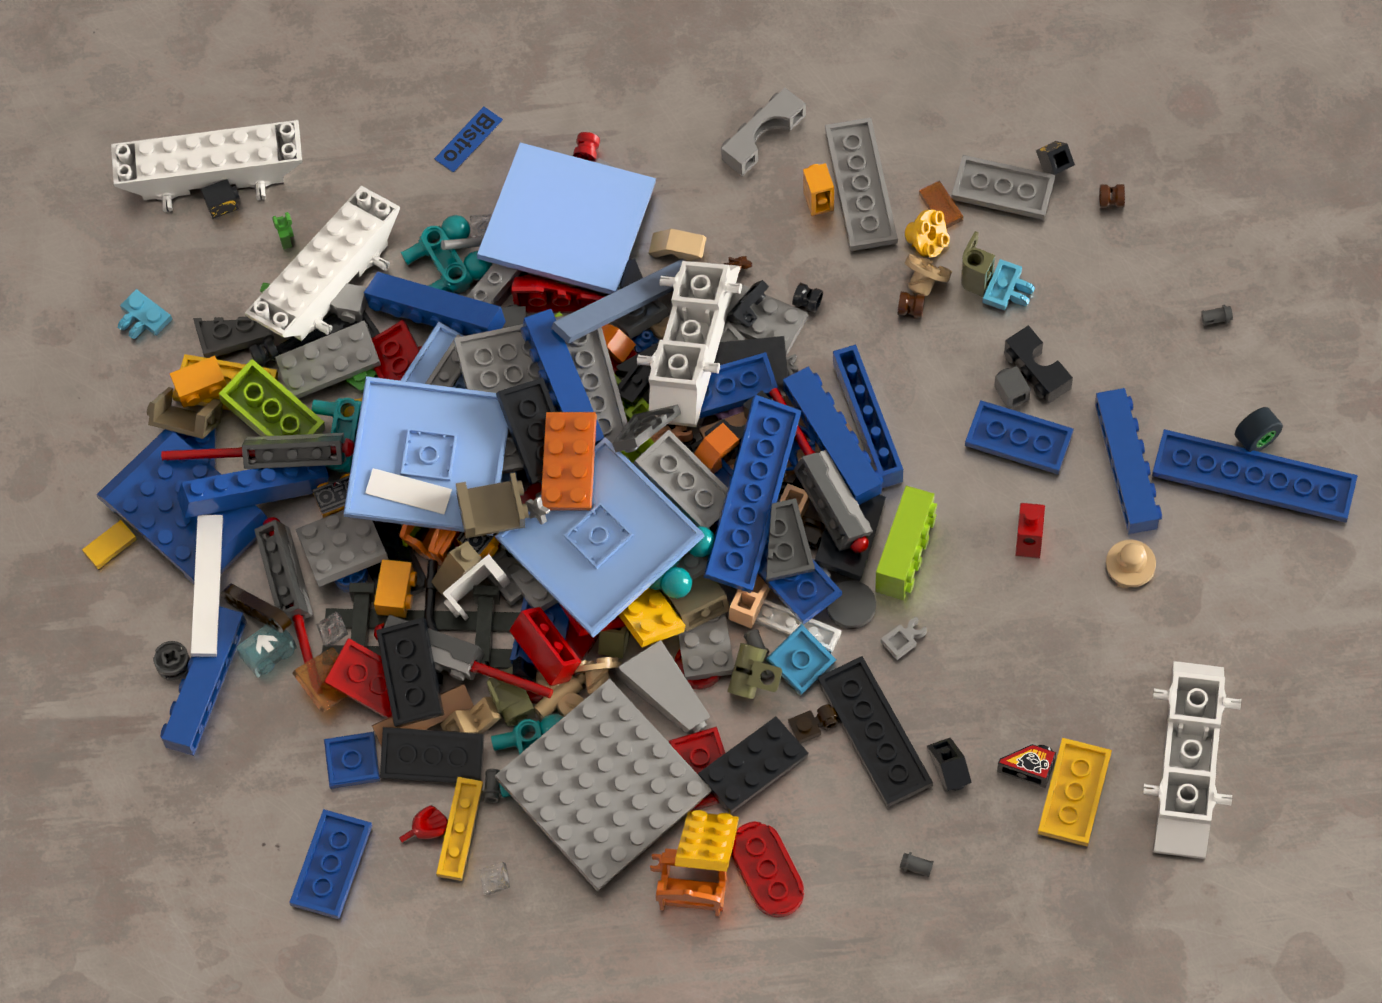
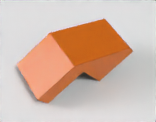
M609 323L602 326L609 355L617 363L624 362L636 344L619 328Z
M722 423L703 439L694 455L714 474L722 468L721 458L740 443L739 438Z

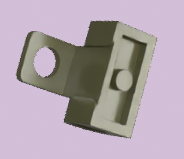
M975 231L963 252L961 285L967 291L984 297L994 274L995 255L975 248L979 232Z
M740 643L727 692L751 699L755 698L757 688L776 692L780 683L782 669L763 663L767 654L766 649ZM765 670H770L774 673L775 680L770 685H765L761 681V674Z
M513 666L503 671L512 674ZM492 677L486 681L488 692L498 713L502 714L507 726L513 727L525 719L536 718L534 707L525 689Z

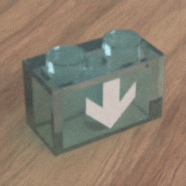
M265 625L239 644L236 649L240 658L258 678L262 674L269 673L275 664L282 659L289 658L297 649L294 638L287 630L280 633Z

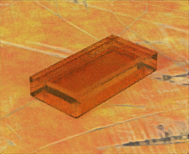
M940 180L919 190V195L929 210L943 212L946 229L963 221L962 213Z

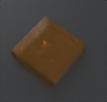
M334 647L296 668L292 673L322 713L347 698L346 695L323 683L338 656Z

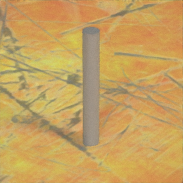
M484 237L441 241L442 250L480 247Z

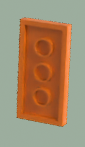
M546 412L541 499L543 506L550 510H592L597 421L595 412Z

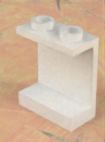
M489 554L443 592V595L447 598L444 604L456 618L460 615L465 621L469 618L457 602L469 593L474 585H478L490 574L503 588L511 583L504 571Z

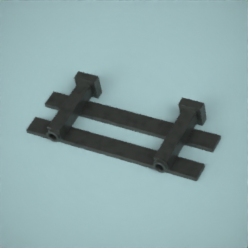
M350 583L349 594L352 602H354L353 609L326 608L324 627L327 629H351V640L381 656L379 646H367L369 629L374 630L377 625L386 623L388 618L385 615H377L375 609H370L371 602L375 601V583ZM473 586V597L475 604H478L477 611H464L469 617L466 621L461 615L456 618L451 611H434V620L438 631L476 632L475 645L479 646L484 652L480 663L496 669H508L513 666L510 662L512 649H491L492 632H510L509 630L520 612H494V605H500L499 586ZM407 610L406 618H398L406 621L424 618V610ZM323 645L321 665H333L343 645Z

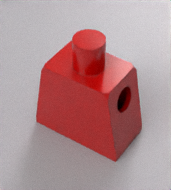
M1020 503L1015 556L1040 558L1045 505ZM1031 538L1034 539V543H1027L1024 540Z

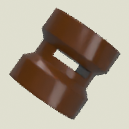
M1100 184V208H1108L1109 206L1124 208V184H1117L1115 187Z
M901 291L897 315L905 316L911 314L915 318H922L925 295L917 294L914 296L908 292Z

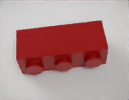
M541 607L520 612L509 630L550 686L569 682L581 664V660Z

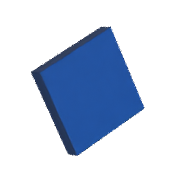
M374 731L324 739L330 789L380 781Z

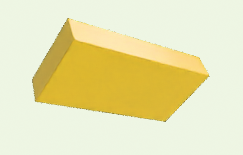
M120 520L84 547L82 551L94 566L100 569L135 542L137 538Z

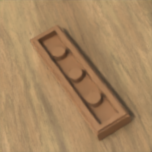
M461 684L440 694L444 710L443 716L398 728L427 729L445 721L454 711L471 709L474 705L465 685ZM392 716L371 725L381 748L383 727H395Z

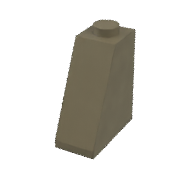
M466 541L448 553L431 583L443 595L445 590L479 563L482 558Z

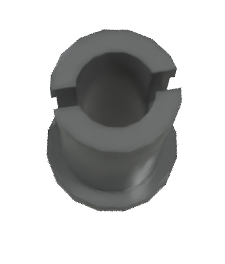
M1225 304L1221 308L1201 311L1204 326L1220 322L1227 324L1230 320H1233L1231 306H1226Z
M487 769L485 771V788L481 794L485 802L496 803L502 796L499 782L495 779V775L500 772L498 769Z
M909 852V854H903L899 868H903L904 872L909 870L929 877L934 861L913 856L912 852Z

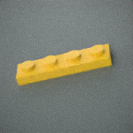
M462 777L457 778L436 872L437 877L458 881L463 879L483 781Z

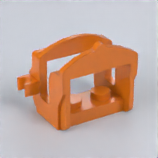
M403 524L399 535L400 538L420 556L428 560H436L440 566L447 557L446 554L459 531L430 528L423 542H420L410 536L415 526Z
M666 848L662 854L651 855L652 860H658L659 864L656 866L650 865V870L662 873L661 880H658L656 901L659 902L660 910L664 911L665 905L713 910L715 911V916H720V911L723 912L727 872L718 871L719 883L669 878L670 866H675L677 849Z

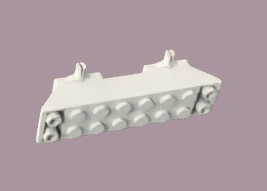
M298 120L111 144L114 187L141 195L143 200H162L163 212H168L167 207L169 212L173 210L172 199L178 196L190 195L191 189L204 188L228 179L229 184H236L237 188H256V199L261 200L262 196V200L266 199L265 187L275 183H283V177L302 163Z
M361 186L269 287L263 291L258 299L247 309L245 316L282 337L294 336L302 341L308 333L315 329L329 335V332L332 331V326L322 320L331 309L330 302L337 296L345 284H348L355 275L360 277L366 269L373 265L378 266L384 271L389 268L390 262L381 258L380 255L388 246L387 239L400 207Z
M682 261L680 271L675 277L661 276L660 286L674 288L671 299L672 310L664 338L659 341L657 350L653 356L638 355L637 365L651 366L648 379L650 383L649 411L673 405L679 406L681 414L668 424L697 427L711 373L718 374L720 371V363H714L731 299L733 293L740 294L742 290V284H736L740 270L739 266Z
M1173 661L1170 689L1161 690L1154 688L1153 699L1166 700L1169 705L1161 783L1159 786L1148 784L1143 786V795L1158 796L1159 800L1154 853L1205 859L1212 810L1215 804L1230 806L1232 804V795L1217 793L1215 786L1221 716L1225 708L1238 710L1241 708V699L1226 698L1224 667Z

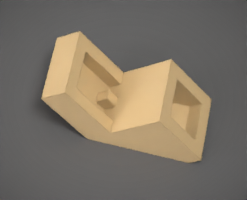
M671 228L658 231L652 235L648 254L654 258L673 254L684 261L701 259L706 237Z
M483 697L470 710L454 711L440 725L443 731L484 733L501 719V716L492 698Z

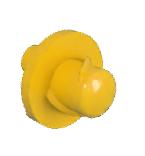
M924 210L917 216L914 222H910L905 228L906 241L912 244V247L916 248L917 252L923 257H936L949 244L950 239L947 234L942 211Z

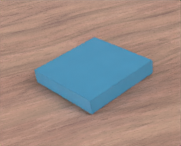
M802 624L765 659L770 665L782 669L781 676L799 695H802L817 680V677L821 676L836 661L831 653Z

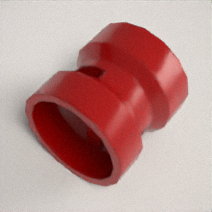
M590 132L579 133L576 139L578 146L575 147L573 156L595 162L597 157L596 149L599 147L600 138Z

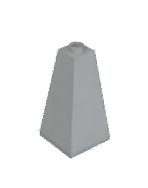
M661 640L620 665L614 672L615 677L685 733L691 730L696 733L707 726L705 721L710 718L709 713Z

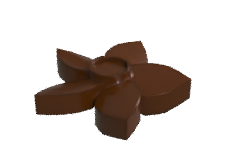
M747 256L735 259L729 257V262L723 263L725 265L739 266L740 269L752 267V262L747 260Z

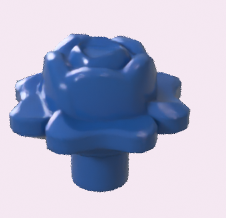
M651 330L643 331L639 336L631 339L636 344L634 347L636 353L642 352L659 341Z

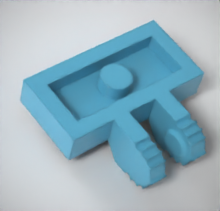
M1000 259L984 294L982 303L1004 311L1009 300L1015 304L1026 306L1029 304V298L1024 294L1015 292L1014 289L1016 287L1021 292L1031 294L1034 292L1035 287L1032 283L1019 279L1022 273V266Z
M136 289L120 305L121 309L127 314L119 321L118 328L124 331L136 320L137 322L129 331V337L135 339L145 329H148L157 336L173 319L168 312Z

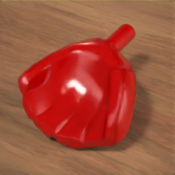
M427 806L420 810L413 818L412 830L400 836L399 839L403 843L414 835L419 839L439 837L446 832L447 817L435 806Z

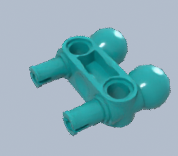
M459 215L447 217L441 226L427 227L419 237L418 243L400 252L407 265L425 255L429 256L441 276L439 280L428 286L451 293L465 292L470 287V284L473 283V280L480 281L493 265L491 262L477 259L478 251L469 253L462 262L455 249L442 250L441 241L469 238L470 224L464 217ZM439 239L437 243L431 244L433 240ZM461 275L459 279L453 280L455 276Z
M338 398L335 402L313 400L312 411L315 414L333 417L331 433H344V441L345 438H348L355 444L362 401H356L351 398ZM349 406H353V415L350 417H345V409ZM353 455L346 457V461L342 465H325L327 470H334L339 473H350Z
M697 526L704 533L705 537L688 552L694 557L703 558L710 555L715 535L707 527ZM682 558L649 588L653 590L662 589L670 598L679 599L685 597L691 590L692 577L685 569L677 567Z
M549 714L541 722L540 720L525 719L518 725H515L512 732L491 736L493 749L497 751L516 746L520 755L558 723L563 716ZM528 732H535L532 738H524ZM499 783L502 797L511 796Z

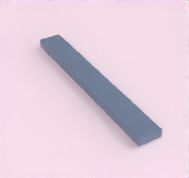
M681 259L555 321L552 329L569 344L674 291L673 287L660 286L661 276L675 277L680 271L682 261L684 260Z

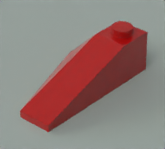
M531 275L514 277L512 284L514 305L525 306L526 313H540L552 309L553 313H573L606 297Z

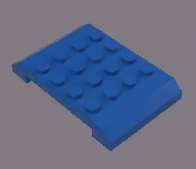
M165 429L96 495L111 511L118 513L182 571L185 578L194 585L198 516L184 518L177 499L181 482L222 474L205 459L162 461V451L194 450L175 432ZM256 505L205 514L223 515L221 574L257 540L254 529L263 526L264 521L268 517Z

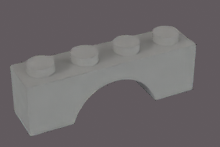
M786 88L779 93H775L764 108H759L748 123H743L732 138L724 141L721 146L722 160L743 176L758 162V148L755 144L758 137L765 131L775 128L790 131L806 116V103Z

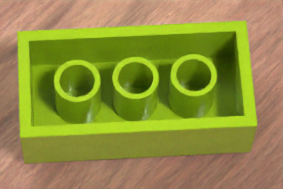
M253 359L219 393L220 401L259 436L321 434L325 430V422Z
M905 486L876 570V593L904 601L906 593L912 592L915 582L913 577L915 571H919L922 562V549L926 550L930 537L928 535L929 529L934 527L937 514H935L937 504L934 503V493Z

